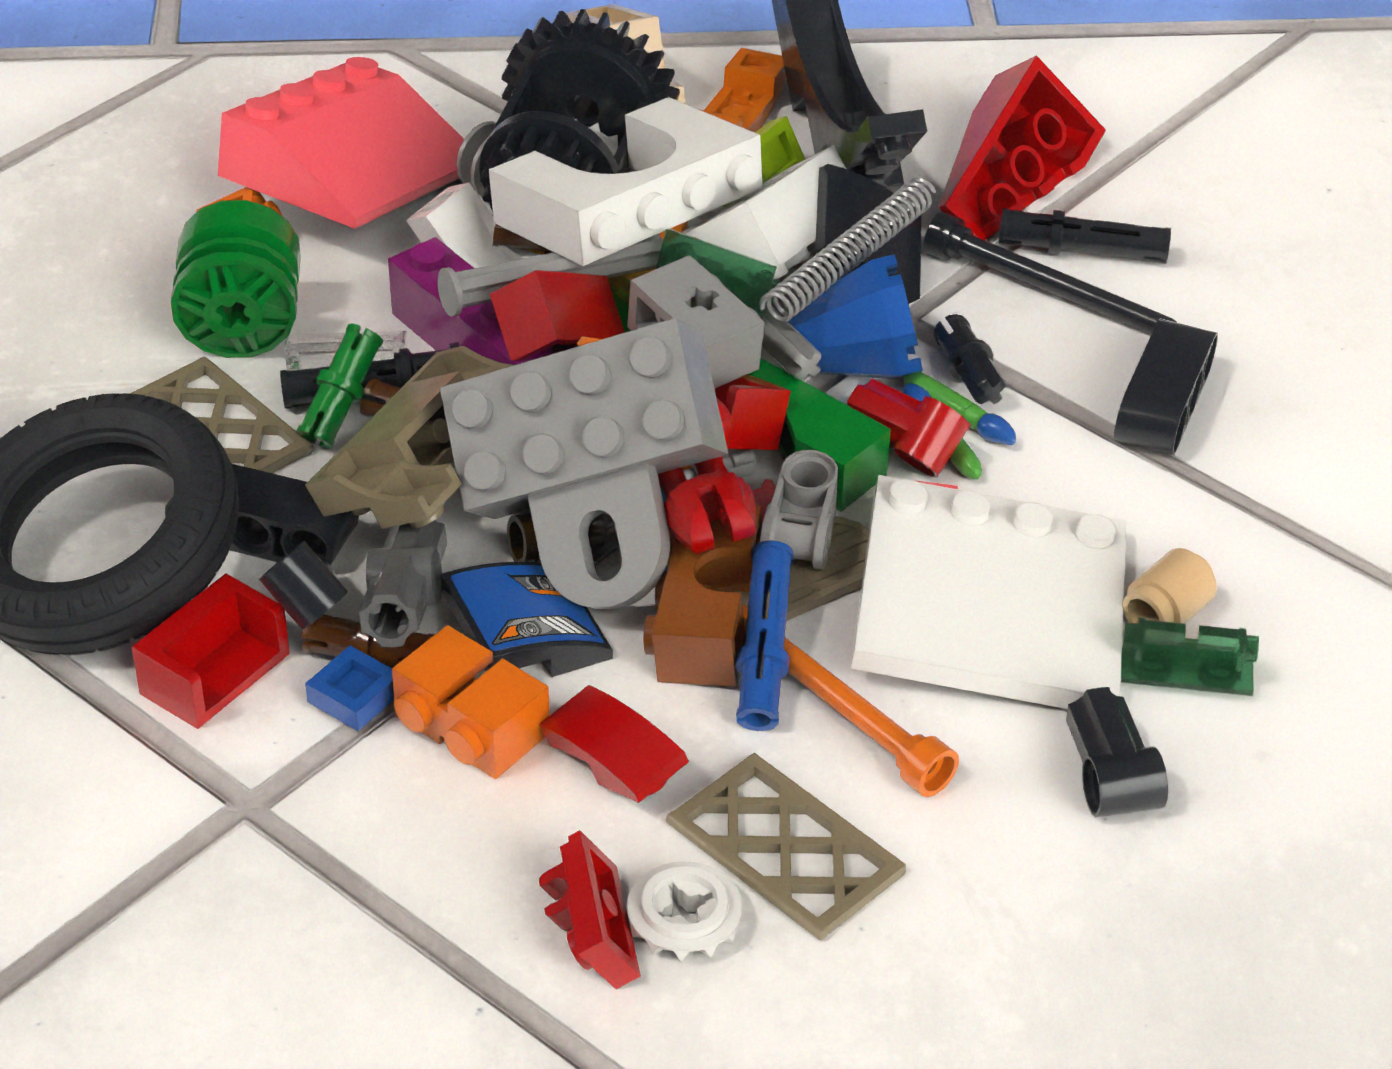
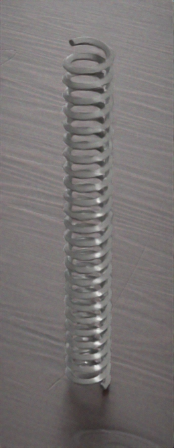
M923 178L911 179L813 258H810L794 273H791L781 283L777 284L775 288H772L762 296L760 311L765 310L766 303L768 311L776 320L781 322L790 321L792 317L796 316L806 306L811 304L812 301H815L818 296H821L824 291H827L831 285L846 276L848 272H851L867 257L872 255L873 252L881 248L884 243H887L890 238H893L930 208L932 203L931 195L919 183L927 185L932 193H936L935 187ZM914 188H918L925 193L927 202L925 201L923 195ZM910 192L916 194L921 201V206L919 205L917 199L910 194ZM803 278L806 279V281L814 289V291H811L809 286L803 281ZM797 283H799L804 292L807 293V296H805L803 291L797 286ZM790 288L794 289V292L797 294L799 298H801V301H798L797 297L791 292ZM784 293L788 295L795 306L791 305L790 301L784 296ZM772 297L775 307L778 309L780 313L784 315V317L778 316L772 309ZM778 298L781 299L785 307L788 308V311H785L783 308H781L778 302Z

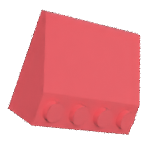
M351 57L346 60V63L329 70L316 71L309 78L297 83L284 84L275 92L262 97L247 99L245 104L223 112L221 117L218 176L356 229L459 179L456 161L464 138L399 74L379 68L378 63L373 59Z

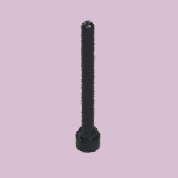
M939 211L927 228L923 241L924 252L944 261H948L951 257L959 260L964 256L1149 334H1152L1160 318L1177 322L1175 319L975 237L972 235V230L965 226L963 219L947 212Z

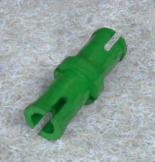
M348 324L346 333L329 368L321 369L316 379L319 389L302 424L296 430L299 436L304 437L313 444H315L317 439L321 440L319 446L332 449L335 443L334 440L352 402H360L364 394V388L361 384L378 349L384 341L382 337L368 328H365L362 335L359 333L361 326L358 324Z

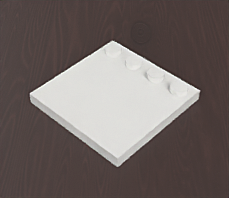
M878 475L871 514L851 669L1068 709V704L1078 700L1088 689L1109 687L1113 694L1120 696L1123 628L1122 604L1124 600L1127 521L1105 517L1100 514H1088L1045 506L1036 502L1018 501L981 494L976 491H964L921 483L911 479Z

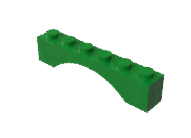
M612 278L608 282L626 333L631 331L627 327L630 286ZM760 358L759 369L749 373V375L791 390L778 452L783 460L791 454L802 450H816L826 453L833 458L838 466L836 510L844 511L877 484L878 475L887 476L891 429L806 382L795 379L791 374Z

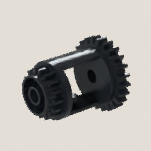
M585 9L580 10L574 23L571 22L564 11H559L553 23L542 17L533 31L527 28L523 32L519 42L515 43L506 60L508 65L501 77V80L507 83L502 99L508 102L482 149L479 161L480 182H482L485 190L482 199L490 204L492 212L489 169L533 151L585 172L599 174L631 172L632 168L629 167L625 114L668 97L677 100L680 94V89L669 86L675 74L674 69L658 68L665 53L662 50L647 53L644 49L649 38L647 34H643L633 40L628 36L630 29L628 21L623 22L616 30L610 27L608 13L603 12L596 24L590 22L589 15ZM598 123L601 133L608 137L618 135V149L614 156L605 142L588 127Z

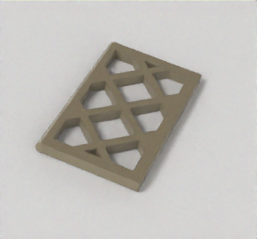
M201 357L130 393L171 401V403L182 407L183 402L215 403L211 418H196L209 428L217 439L219 433L252 434L248 449L224 448L231 463L244 464V467L274 473L312 453L314 449L313 444L304 437L299 436L296 430L207 357ZM204 375H207L220 386L219 389L187 388L188 383ZM227 404H239L254 414L256 420L223 417ZM264 435H279L289 443V445L280 450L260 449Z
M755 752L666 816V822L820 941L824 940L829 933L901 878L906 872V864ZM755 776L778 793L779 797H738V787ZM703 813H728V836L710 835L696 825L693 820ZM738 814H779L780 836H738ZM790 814H805L828 830L831 833V837L790 836ZM738 853H780V876H763L738 857ZM791 853L832 854L833 877L791 876ZM843 854H860L879 868V870L870 877H844ZM792 893L834 894V905L822 915L816 917L794 900Z

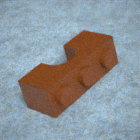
M755 505L756 531L752 537L732 542L721 519L710 522L715 549L706 552L693 553L682 545L669 531L670 552L667 562L668 570L664 571L655 586L657 615H647L643 635L645 654L654 655L658 682L736 687L739 675L735 668L738 650L745 643L742 596L741 593L734 591L748 593L750 591L753 562L752 548L760 542L762 530L760 505Z

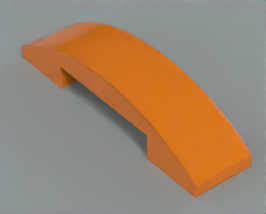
M740 48L725 66L722 89L708 106L701 111L755 133L767 120L786 79L782 56Z

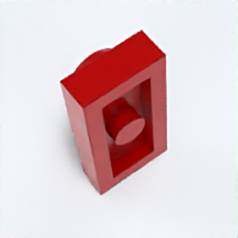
M579 830L568 836V843L560 846L563 862L544 872L539 878L540 887L554 900L559 899L557 902L551 903L544 908L545 915L562 930L572 928L567 932V940L577 962L586 970L593 968L609 984L618 989L641 977L618 869Z

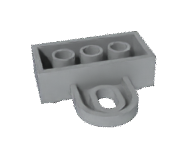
M678 318L440 387L456 473L462 483L459 488L464 511L491 519H498L520 513L523 508L530 507L539 556L545 575L562 596L573 603L585 607L615 610L630 606L645 597L656 586L664 573L670 552V534L657 474L728 455L703 333L701 330ZM608 513L615 523L622 557L620 571L614 578L608 581L601 580L596 573L588 536L591 522L597 516Z

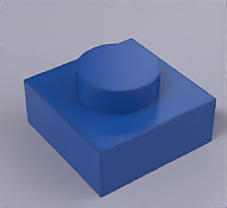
M351 645L305 683L308 703L356 731L362 729L394 700L392 668Z

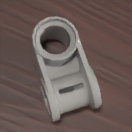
M802 450L791 454L784 460L772 502L768 504L765 511L760 542L773 540L787 544L793 550V559L810 561L814 569L824 570L827 562L832 529L836 517L838 466L833 458L826 453L816 450Z

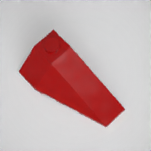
M1036 55L995 75L972 112L938 208L941 211L963 219L965 226L972 230L973 236L986 240L1000 230L1003 208L1022 211L1037 199L1046 196L1054 190V187L1064 179L1084 168L1106 129Z

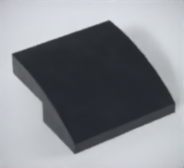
M832 164L820 167L815 252L819 253L894 193L879 183L848 169ZM919 215L917 219L913 220L912 223L908 224L893 238H890L887 243H884L881 248H878L876 252H873L872 255L867 257L851 272L870 260L895 254L898 264L897 272L888 276L901 274L908 304L920 299L922 216Z

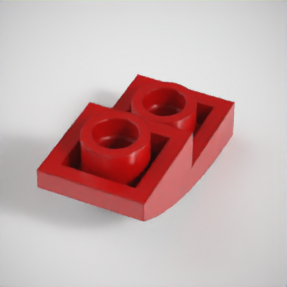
M591 685L586 686L539 724L550 746L587 762L599 785L637 803L663 788L667 780L689 762L685 751L654 724L618 699Z

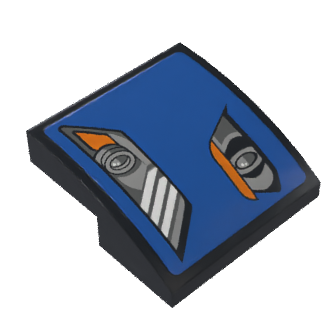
M500 562L441 573L442 594L467 637L493 652V662L485 668V671L489 670L502 658L518 668L543 661L551 677H555L613 659V649L588 608L573 603L562 596L549 582L541 563Z

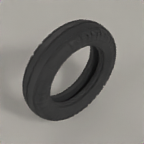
M110 393L89 396L88 400L85 397L57 405L53 411L49 408L24 421V426L18 425L0 438V638L23 649H29V651L53 655L88 654L96 652V649L104 651L130 643L131 638L137 640L146 636L191 601V599L205 590L217 573L215 572H218L232 546L231 543L235 537L238 524L239 496L235 473L225 449L215 435L199 419L181 407L159 398L139 394ZM121 464H138L154 467L173 478V501L161 526L139 550L121 563L93 576L66 582L36 581L24 577L13 570L12 548L23 522L47 495L69 480L95 469Z

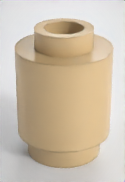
M1183 548L1170 550L1129 585L1127 596L1122 604L1123 613L1128 623L1138 633L1148 638H1157L1161 635L1175 633L1215 597L1217 584L1210 564L1202 556Z

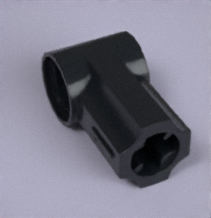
M306 541L300 543L259 578V581L301 630L314 623L348 593V590L333 574L334 569L320 552L315 553Z
M1100 687L1086 690L1082 697L1068 704L1066 722L1083 762V790L1091 814L1096 818L1164 808L1168 800V779L1162 755L1156 747L1144 746L1124 697L1116 696L1109 687Z

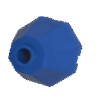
M895 254L870 260L836 281L827 291H824L821 296H818L815 301H812L811 304L788 321L821 353V359L817 364L821 368L818 374L902 379V377L913 373H922L923 368L920 357L908 360L907 354H916L914 346H917L918 343L901 274L888 276L897 272L898 264Z

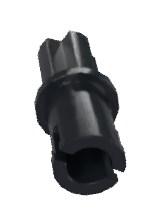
M958 314L946 316L945 319L953 329V332L949 334L941 321H939L934 329V338L948 357L947 367L951 375L957 380L963 381L978 404L982 405L988 401H991L992 404L998 403L1002 399L1000 392L1006 387V383L993 363L994 354L990 346L976 337L964 316Z

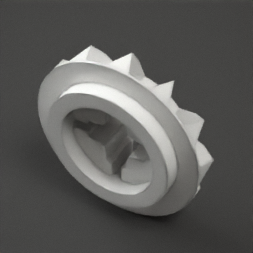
M672 862L651 869L635 882L627 899V915L630 921L632 937L644 938L652 955L666 949L674 951L681 962L689 952L701 951L711 958L719 943L734 941L737 926L742 920V898L733 881L721 871L696 862ZM672 899L688 913L697 911V922H687L681 915L672 917Z

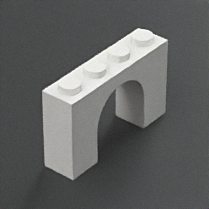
M668 97L625 114L629 167L636 170L634 172L619 174L585 172L565 165L537 151L489 169L494 223L579 265L585 266L762 189L760 135Z

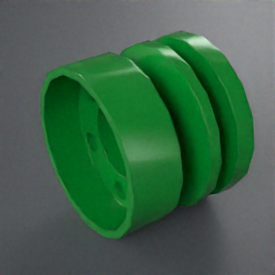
M226 200L201 208L185 222L178 240L175 263L176 273L173 278L171 309L173 322L186 340L204 352L225 358H251L273 350L289 336L297 314V284L299 282L301 262L299 237L289 221L270 207L248 200Z

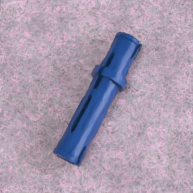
M773 540L759 542L752 548L753 562L747 604L745 643L738 650L735 668L741 675L736 721L743 728L753 731H768L774 729L779 724L778 706L781 679L788 674L790 657L784 650L793 550L787 544ZM770 592L768 618L766 619L767 599ZM763 650H764V654H763V655H764L763 674H762V678H761V673H762V669H761L762 653H763Z

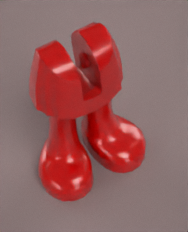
M717 398L728 448L734 428L733 417L725 404ZM723 456L690 465L698 473V476L689 480L686 479L681 468L657 474L660 488L667 498L664 502L669 531L682 545L695 554L715 549L714 537L710 526L712 521L721 519L732 542L752 537L756 531L755 500L751 487L744 482L742 477L736 476L734 472H728L723 462Z

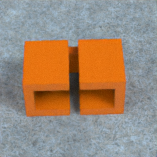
M447 625L392 668L395 714L411 731L422 732L439 744L445 741L448 750L458 761L467 765L472 764L496 780L545 738L539 724L549 717V686L503 658L478 679L474 678L493 662V652Z

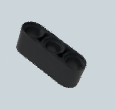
M1161 318L1157 321L1123 396L1116 419L1114 440L1175 455L1210 373L1218 341V332Z
M232 464L238 486L239 512L237 529L230 551L278 562L300 543L306 541L315 553L320 552L330 564L333 563L358 524L359 516H354L351 511L323 516L305 486L306 481ZM173 496L165 506V516L171 507Z

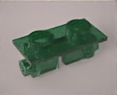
M666 229L656 269L690 255L710 274L715 275L747 307L755 310L762 319L764 310L760 311L762 296L781 283V281L774 279L777 266L678 231Z
M1138 617L1137 623L1124 622L1120 682L1253 696V662H1257L1259 636L1247 635L1246 628L1231 629L1199 625L1197 639L1185 638L1186 624L1146 620L1145 617Z

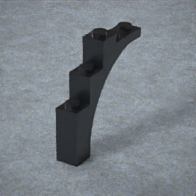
M772 0L792 110L807 111L814 153L817 154L834 145L846 169L879 183L893 193L897 192L904 185L900 162L912 152L914 146L927 133L923 109L891 114L883 112L873 98L859 70L844 26L838 0Z

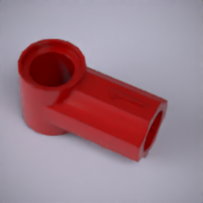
M873 378L864 385L858 384L847 400V405L891 429L889 448L898 457L915 469L934 478L939 476L971 426L962 415L934 398L925 396L922 401H919Z

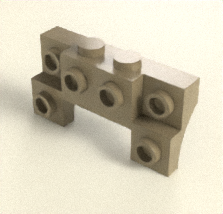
M465 346L436 352L305 484L322 515L329 516L351 511L354 516H359L372 511L382 529L410 524L412 528H419L439 518L445 511L443 504L462 484L451 465L454 458L440 387L514 365L491 360Z

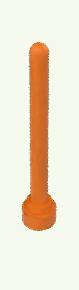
M742 604L744 627L746 632L747 607ZM785 637L784 650L790 657L788 673L895 756L896 766L900 769V777L905 783L924 797L936 795L949 784L959 765L957 752L936 736L925 737L922 734L912 736Z

